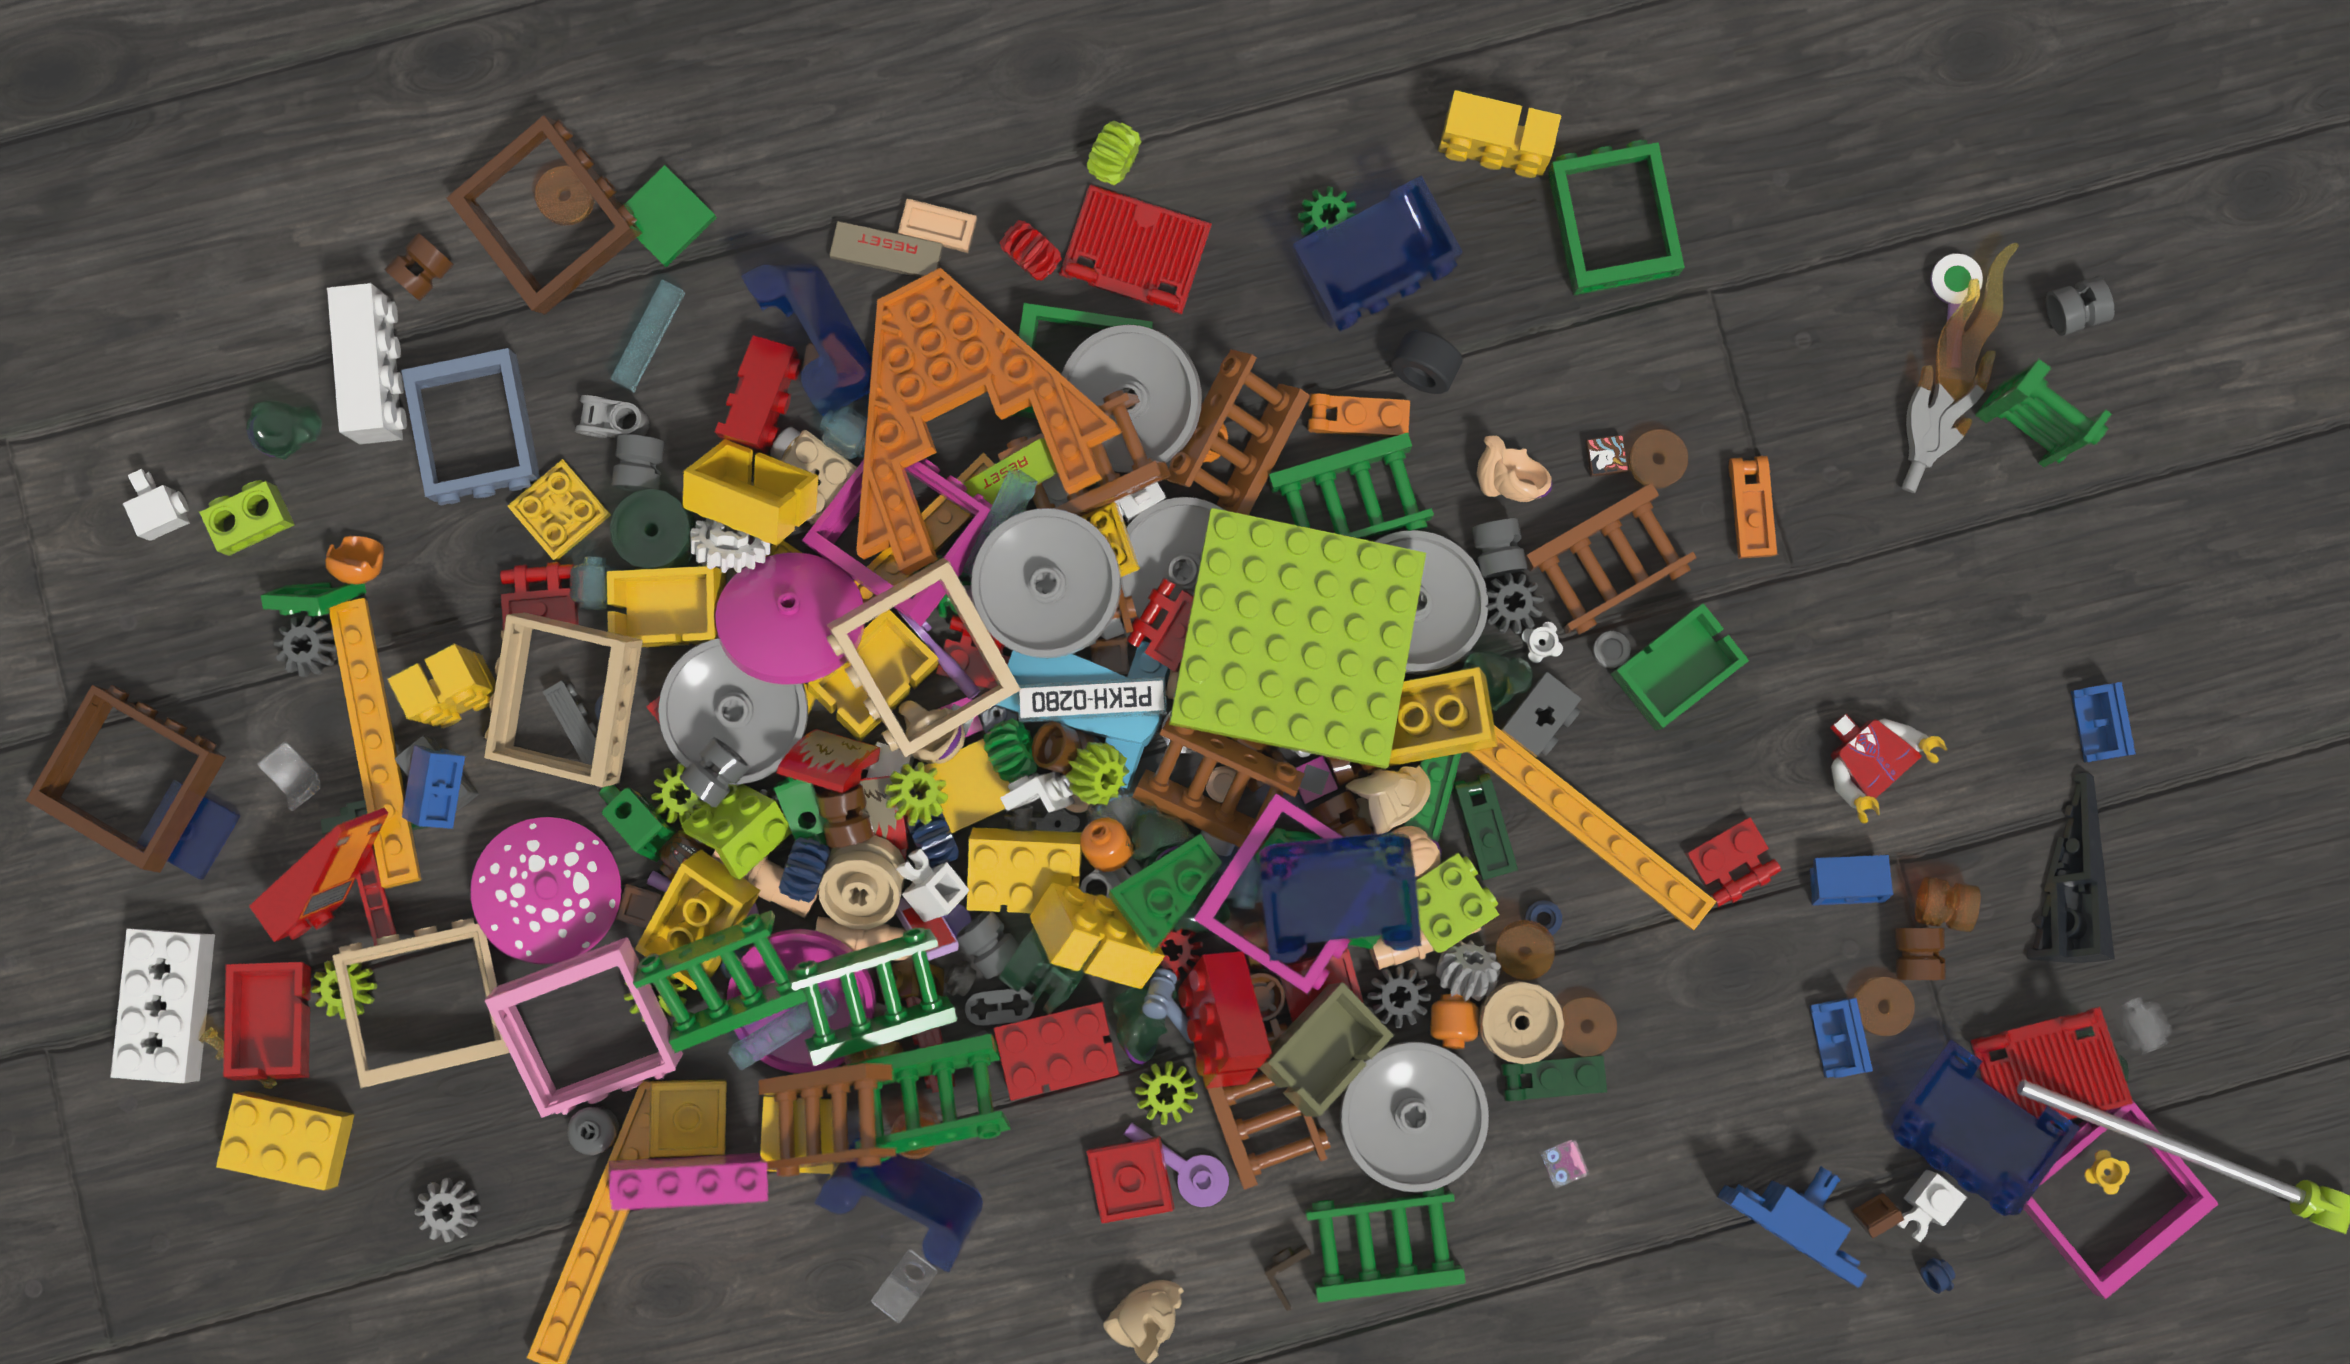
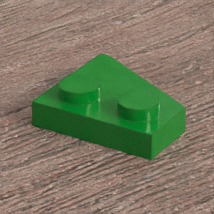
M331 582L286 585L262 594L261 601L263 609L279 610L281 615L307 611L308 616H321L330 613L331 607L367 592L365 584H344L337 588H332Z

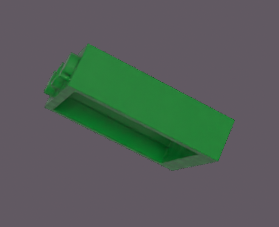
M1638 140L1627 144L1625 149L1613 151L1612 147H1601L1591 151V155L1577 157L1576 153H1569L1557 157L1556 161L1552 162L1548 175L1573 295L1679 276L1685 267L1659 142L1648 144L1647 140ZM1647 160L1667 256L1586 272L1566 175Z
M1024 303L1019 338L1034 350L1039 320L1097 329H1107L1119 325H1138L1153 329V322ZM1032 405L1011 415L1037 419Z

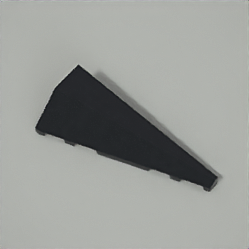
M2089 773L2075 774L2074 781L2077 785L2072 804L2066 807V826L2063 837H2058L2044 889L2047 893L2042 914L2037 916L2035 926L2038 928L2033 948H2028L2027 959L2065 963L2115 960L2094 776Z

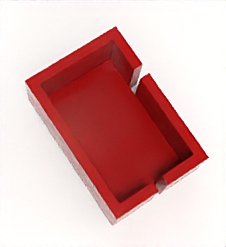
M1243 951L1202 955L1178 991L1179 1003L1182 1008H1185L1187 1017L1191 1018L1187 1023V1033L1190 1041L1194 1042L1196 1049V1068L1198 1074L1203 1076L1206 1089L1245 1085L1258 1071L1257 1068L1261 1067L1271 1055V1049Z
M303 962L226 965L223 1077L231 1080L267 1079V1076L274 1079L309 1078L310 1007L303 1004V1001L311 1000L310 966Z
M1103 1001L994 1028L1010 1101L1044 1093V1085L1049 1084L1050 1091L1120 1074L1113 1041L1104 1043L1103 1036L1110 1035L1111 1033Z

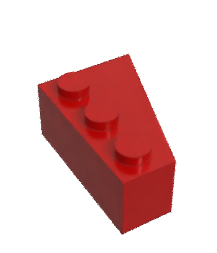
M755 335L752 336L738 371L740 378L735 394L730 393L726 401V405L731 406L726 423L718 422L714 431L722 440L727 439L752 449L754 453L760 452L768 455L769 448L772 447L780 435V428L776 427L780 414L785 415L789 408L791 394L787 392L791 379L796 381L801 370L802 360L798 359L799 354L795 347Z

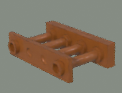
M1231 349L1227 357L1222 361L1220 371L1201 405L1199 421L1192 437L1170 462L1169 472L1171 476L1166 478V480L1186 487H1190L1192 482L1195 481L1219 497L1216 505L1226 511L1249 515L1310 395L1300 388L1284 384H1278L1275 389L1250 371L1257 357L1253 354ZM1243 384L1269 402L1260 421L1234 404ZM1226 417H1229L1252 433V437L1243 453L1217 436ZM1210 449L1236 465L1227 485L1200 468Z
M1123 390L1116 391L1103 398L1104 404L1097 406L1106 415H1114L1134 463L1131 466L1133 471L1121 477L1119 473H1115L1103 443H1100L1091 448L1103 478L1099 481L1100 487L1089 492L1087 488L1081 489L1068 495V502L1056 507L1055 503H1050L1044 486L1040 483L1029 489L1037 509H1058L1081 517L1171 476L1166 462L1153 461L1152 458H1147L1127 408L1140 402L1137 395L1124 394ZM1043 433L1030 439L1024 436L1007 444L1008 449L998 454L1000 461L1036 440L1044 438Z
M1652 483L1525 556L1529 572L1539 567L1541 572H1546L1574 621L1563 627L1566 634L1575 629L1578 635L1597 625L1594 618L1667 575L1673 581L1691 570L1688 563L1697 558L1694 552L1680 559L1651 510L1654 508L1651 502L1659 496ZM1631 513L1634 518L1639 517L1667 564V567L1650 577L1620 529L1623 526L1620 519ZM1600 531L1603 536L1608 535L1636 582V585L1619 595L1589 547L1592 544L1589 537ZM1570 549L1572 554L1576 553L1605 601V603L1589 612L1585 611L1558 565L1560 562L1558 555Z
M1169 715L1160 735L1170 739L1157 771L1154 773L1148 769L1145 770L1132 798L1241 848L1275 794L1282 797L1285 792L1295 797L1305 773L1298 771L1289 763L1274 760L1222 735L1169 725ZM1183 746L1204 755L1189 788L1169 779ZM1217 762L1237 770L1223 803L1203 795V791ZM1250 777L1271 786L1256 819L1236 811V807ZM1271 828V830L1263 840L1262 844L1256 851L1255 855L1264 845L1267 839L1271 836V834L1275 831V828Z
M1276 1018L1268 1020L1272 1029L1271 1032L1266 1033L1270 1047L1287 1030L1286 1023L1278 1025ZM1193 1047L1194 1054L1197 1057L1196 1049ZM1265 1074L1251 1078L1245 1085L1208 1088L1244 1190L1258 1185L1255 1176L1262 1174V1169L1316 1150L1319 1160L1324 1161L1327 1159L1324 1150L1331 1148L1324 1127L1316 1129L1312 1116L1306 1117L1293 1103L1242 1121V1118L1234 1120L1230 1106L1236 1104V1099L1275 1086ZM1303 1115L1310 1136L1257 1156L1254 1153L1247 1155L1242 1141L1249 1139V1134Z
M864 1063L759 1080V1095H774V1101L778 1102L780 1160L766 1161L767 1170H777V1177L798 1176L800 1168L857 1161L858 1166L881 1165L880 1158L896 1156L895 1148H876L874 1089H877V1082L893 1080L892 1065ZM850 1086H854L855 1090H858L861 1149L849 1150L846 1093H850ZM823 1090H827V1094H831L833 1153L822 1154L820 1097H823ZM797 1094H801V1098H805L807 1156L795 1158L793 1101H797Z

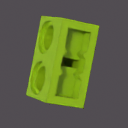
M253 481L242 487L243 492L233 497L222 496L216 498L208 504L209 508L199 512L218 552L230 556L295 525L277 486L267 481ZM267 499L269 503L267 512L262 516H258L256 513L258 503ZM234 515V527L230 531L225 532L223 528L224 520L228 516Z

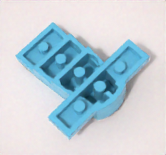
M1142 641L1137 648L1128 677L1073 654L1058 658H1036L1013 650L1007 665L1020 688L1163 681L1164 691L1171 669L1145 653L1150 644ZM1019 691L996 705L1020 713ZM1163 710L1033 718L1046 722H1058L1070 726L1074 730H1081L1092 735L1105 737V743L1114 746L1116 750L1127 758L1125 766L1130 772L1123 777V781L1127 786L1120 787L1130 790L1144 746L1147 747L1156 735L1161 724Z

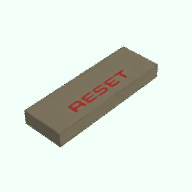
M837 221L830 258L921 278L939 268L943 244Z

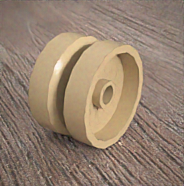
M876 835L862 843L832 848L819 884V900L826 914L838 924L851 929L869 930L885 924L894 916L906 880L896 869L900 864L905 863L900 851L888 840Z
M1520 981L1501 984L1489 996L1485 997L1479 1007L1478 1030L1480 1038L1488 1050L1501 1059L1519 1064L1538 1062L1551 1054L1561 1040L1564 1027L1561 1007L1554 996L1539 985ZM1521 1015L1525 1016L1523 1022L1526 1027L1523 1030L1515 1026L1516 1018Z

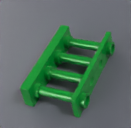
M2038 359L1997 386L1975 416L1985 424L1996 417L2000 420L2003 418L2008 420L2047 450L2038 463L2042 467H2046L2055 461L2061 463L2067 455L2090 443L2094 446L2107 432L2108 427L2104 424L2112 414L2104 410L2088 418L2046 386L2048 382L2043 378L2051 368Z
M1408 432L1269 474L1268 477L1271 492L1280 491L1282 496H1286L1294 524L1301 527L1311 528L1299 491L1302 490V484L1315 481L1316 485L1321 486L1335 534L1367 540L1403 528L1406 531H1419L1428 527L1426 522L1430 521L1434 516L1432 508L1419 512L1404 465L1405 453L1410 452L1412 448ZM1384 460L1385 465H1390L1405 513L1404 517L1384 522L1369 474V470L1372 469L1370 464ZM1350 470L1351 475L1356 477L1371 526L1351 533L1334 480L1337 479L1336 474Z
M772 910L761 915L751 914L745 917L739 924L664 954H651L638 964L633 980L635 988L637 989L653 982L675 1018L668 1040L675 1053L807 1001L804 988L793 990L786 974L787 970L768 939V936L771 935L775 918ZM754 943L775 981L762 987L755 986L734 950ZM720 956L742 994L729 1000L721 999L700 963ZM686 969L707 1003L708 1008L697 1013L688 1012L667 976Z
M923 928L910 929L904 932L902 937L817 963L813 960L804 961L797 964L793 970L786 972L793 990L804 988L815 1029L813 1037L804 1039L813 1065L957 1021L955 1009L948 997L938 996L926 950L938 947V942L930 928L925 930ZM912 955L923 1000L918 1005L906 1008L901 1006L890 961ZM876 965L887 1011L882 1016L870 1019L865 1016L854 972ZM840 976L851 1022L849 1026L834 1030L829 1027L818 983Z
M992 1034L847 1064V1066L864 1063L892 1065L893 1080L877 1082V1089H874L876 1148H895L896 1154L973 1137L990 1139L999 1136L1002 1131L1011 1130L1010 1122L1002 1111L994 1112L988 1066L991 1062L1001 1060L998 1044ZM970 1067L973 1069L979 1115L957 1120L952 1074L957 1069ZM934 1075L937 1076L943 1123L921 1128L916 1081L919 1080V1077ZM897 1082L901 1084L906 1131L885 1135L880 1089L883 1085ZM856 1141V1149H861L860 1141ZM891 1157L880 1158V1162L888 1160Z
M1443 1186L1434 1190L1423 1191L1419 1195L1334 1205V1200L1312 1202V1208L1305 1209V1216L1307 1220L1318 1219L1325 1276H1322V1282L1314 1283L1317 1302L1466 1284L1464 1268L1460 1264L1454 1265V1260H1450L1442 1203L1454 1202V1194L1451 1191H1444ZM1428 1205L1435 1261L1432 1262V1268L1418 1270L1417 1265L1413 1264L1406 1208ZM1391 1210L1398 1266L1395 1267L1396 1273L1381 1275L1380 1269H1376L1369 1212ZM1355 1216L1362 1271L1358 1272V1278L1344 1279V1274L1339 1272L1332 1217Z

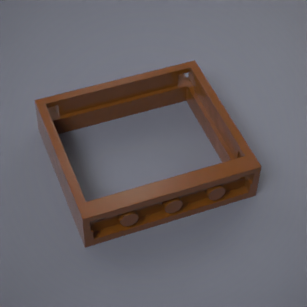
M545 115L447 197V200L529 308L542 314L550 311L642 234L635 224L637 219L633 215L634 212L625 203L621 205L614 197L617 191L613 184L605 176H598L592 168L595 165L593 158L582 147L578 149L572 142L571 138L574 136L572 131L566 128L560 119L555 121ZM548 138L615 227L542 288L475 199Z
M92 685L25 801L140 869L160 873L226 757L214 750L217 744L200 735L192 738L185 734L188 729L185 725L171 718L163 721L156 717L159 711L141 701H138L136 705L128 701L127 699L130 694L114 685H111L109 689ZM113 707L199 756L147 848L61 798Z

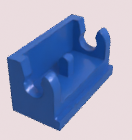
M2122 682L2071 691L2084 763L2136 754Z
M414 745L402 818L417 826L453 829L465 756L440 748V751H436L425 746Z
M1889 855L1815 858L1813 860L1814 868H1810L1812 905L1886 902L1893 895Z
M1847 997L1809 1005L1825 1078H1840L1873 1071L1857 998Z

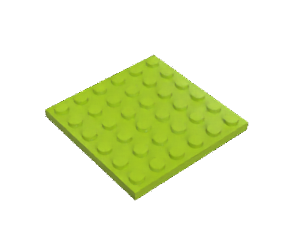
M1211 508L1169 725L1385 769L1388 768L1426 552Z

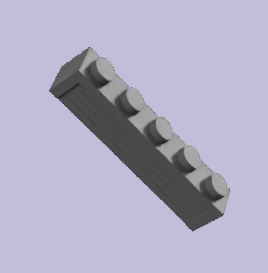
M561 680L542 692L581 761L592 765L598 728L594 722L590 723L586 717L589 713L582 702L578 703L575 697L578 693L573 684H568L566 681ZM596 786L598 790H601L603 788Z

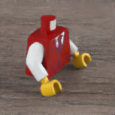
M1845 713L1830 726L1832 731L1843 742L1831 753V757L1834 760L1831 769L1835 790L1852 808L1857 809L1858 819L1862 823L1868 822V817L1864 812L1866 809H1872L1877 815H1880L1879 803L1876 798L1922 757L1919 752L1924 751L1931 763H1937L1939 759L1930 752L1931 749L1941 747L1947 751V747L1940 737H1928L1909 725L1888 719H1881L1879 721L1872 719L1859 728Z

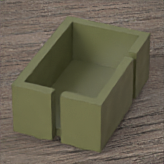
M1343 982L1329 984L1270 1047L1271 1055L1259 1069L1278 1088L1288 1087L1283 1094L1306 1117L1321 1116L1365 1068L1367 1064L1363 1060L1373 1059L1394 1035Z

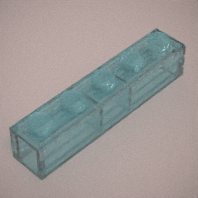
M661 280L610 378L615 384L635 392L671 319L685 296L681 288Z
M1021 470L1008 471L963 568L964 573L972 577L977 554L992 531L1007 519L1026 511L1025 508L1035 494V487L1038 481Z
M825 987L820 993L828 1018L836 1012L839 1004L827 987ZM807 1001L795 1006L732 1045L728 1054L741 1071L813 1027Z

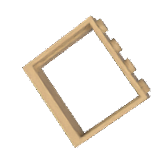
M944 558L827 624L832 633L826 637L837 657L844 654L850 664V667L845 669L849 679L855 688L862 686L869 697L863 701L874 720L881 718L887 728L886 731L882 732L885 741L892 752L899 749L904 757L916 752L1021 690L952 566ZM939 581L998 686L911 737L906 738L847 633Z
M529 613L508 614L506 616L505 629L501 631V638L503 640L501 654L495 666L497 680L495 692L490 699V710L492 712L489 728L484 737L487 738L484 758L599 787L618 784L620 782L643 640ZM532 629L611 647L592 765L514 746Z
M473 918L452 922V929L438 932L436 926L418 929L414 931V938L400 940L399 934L376 939L378 946L363 949L362 943L350 944L339 947L340 954L333 955L360 1088L510 1053L489 1011L495 1041L373 1070L368 1069L347 966L473 938L485 997L487 998L492 990L497 987L487 937L480 929L478 923H474Z

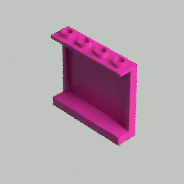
M759 1153L609 1161L611 1210L768 1201L767 1162Z

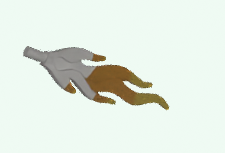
M2017 243L2010 244L2002 250L1991 264L1982 308L1972 326L1964 333V326L1980 297V281L1976 278L1969 281L1966 297L1942 329L1936 352L1934 396L1929 406L1928 399L1933 385V368L1931 366H1924L1921 370L1920 380L1907 410L1908 460L1912 463L1901 488L1908 492H1916L1925 468H1930L1941 455L1957 445L1972 424L1971 418H1964L1953 426L1954 422L1980 399L1989 383L1996 352L1987 351L1983 355L1977 376L1974 379L1975 367L1983 344L2002 317L2003 272L2008 260L2019 247Z

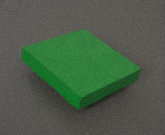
M665 165L625 203L634 212L633 215L637 219L635 224L642 232L636 239L665 267L717 218Z

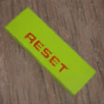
M1041 438L962 484L967 487L965 493L973 498L976 494L981 495L986 501L994 505L992 509L994 510L1056 475L1058 472L1045 438Z

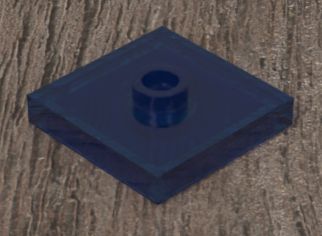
M177 780L172 782L138 840L139 844L147 848L183 783ZM204 796L167 861L192 876L204 880L239 820L240 815Z

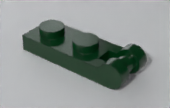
M1490 774L1478 775V779L1465 782L1464 779L1454 782L1455 794L1461 808L1481 880L1518 871ZM1482 793L1485 804L1473 807L1470 796Z
M1604 1055L1548 1059L1528 1064H1501L1502 1075L1506 1076L1507 1089L1503 1090L1504 1101L1607 1092ZM1530 1073L1531 1087L1522 1088L1520 1074Z

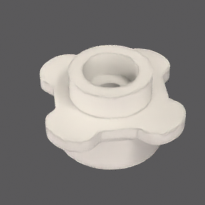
M1545 622L1542 627L1534 630L1527 628L1523 631L1522 640L1528 645L1530 651L1528 658L1530 661L1539 663L1544 657L1550 655L1557 657L1562 653L1563 645L1558 642V636L1555 633L1557 628L1553 623ZM1540 639L1545 640L1546 644L1544 646L1539 644Z

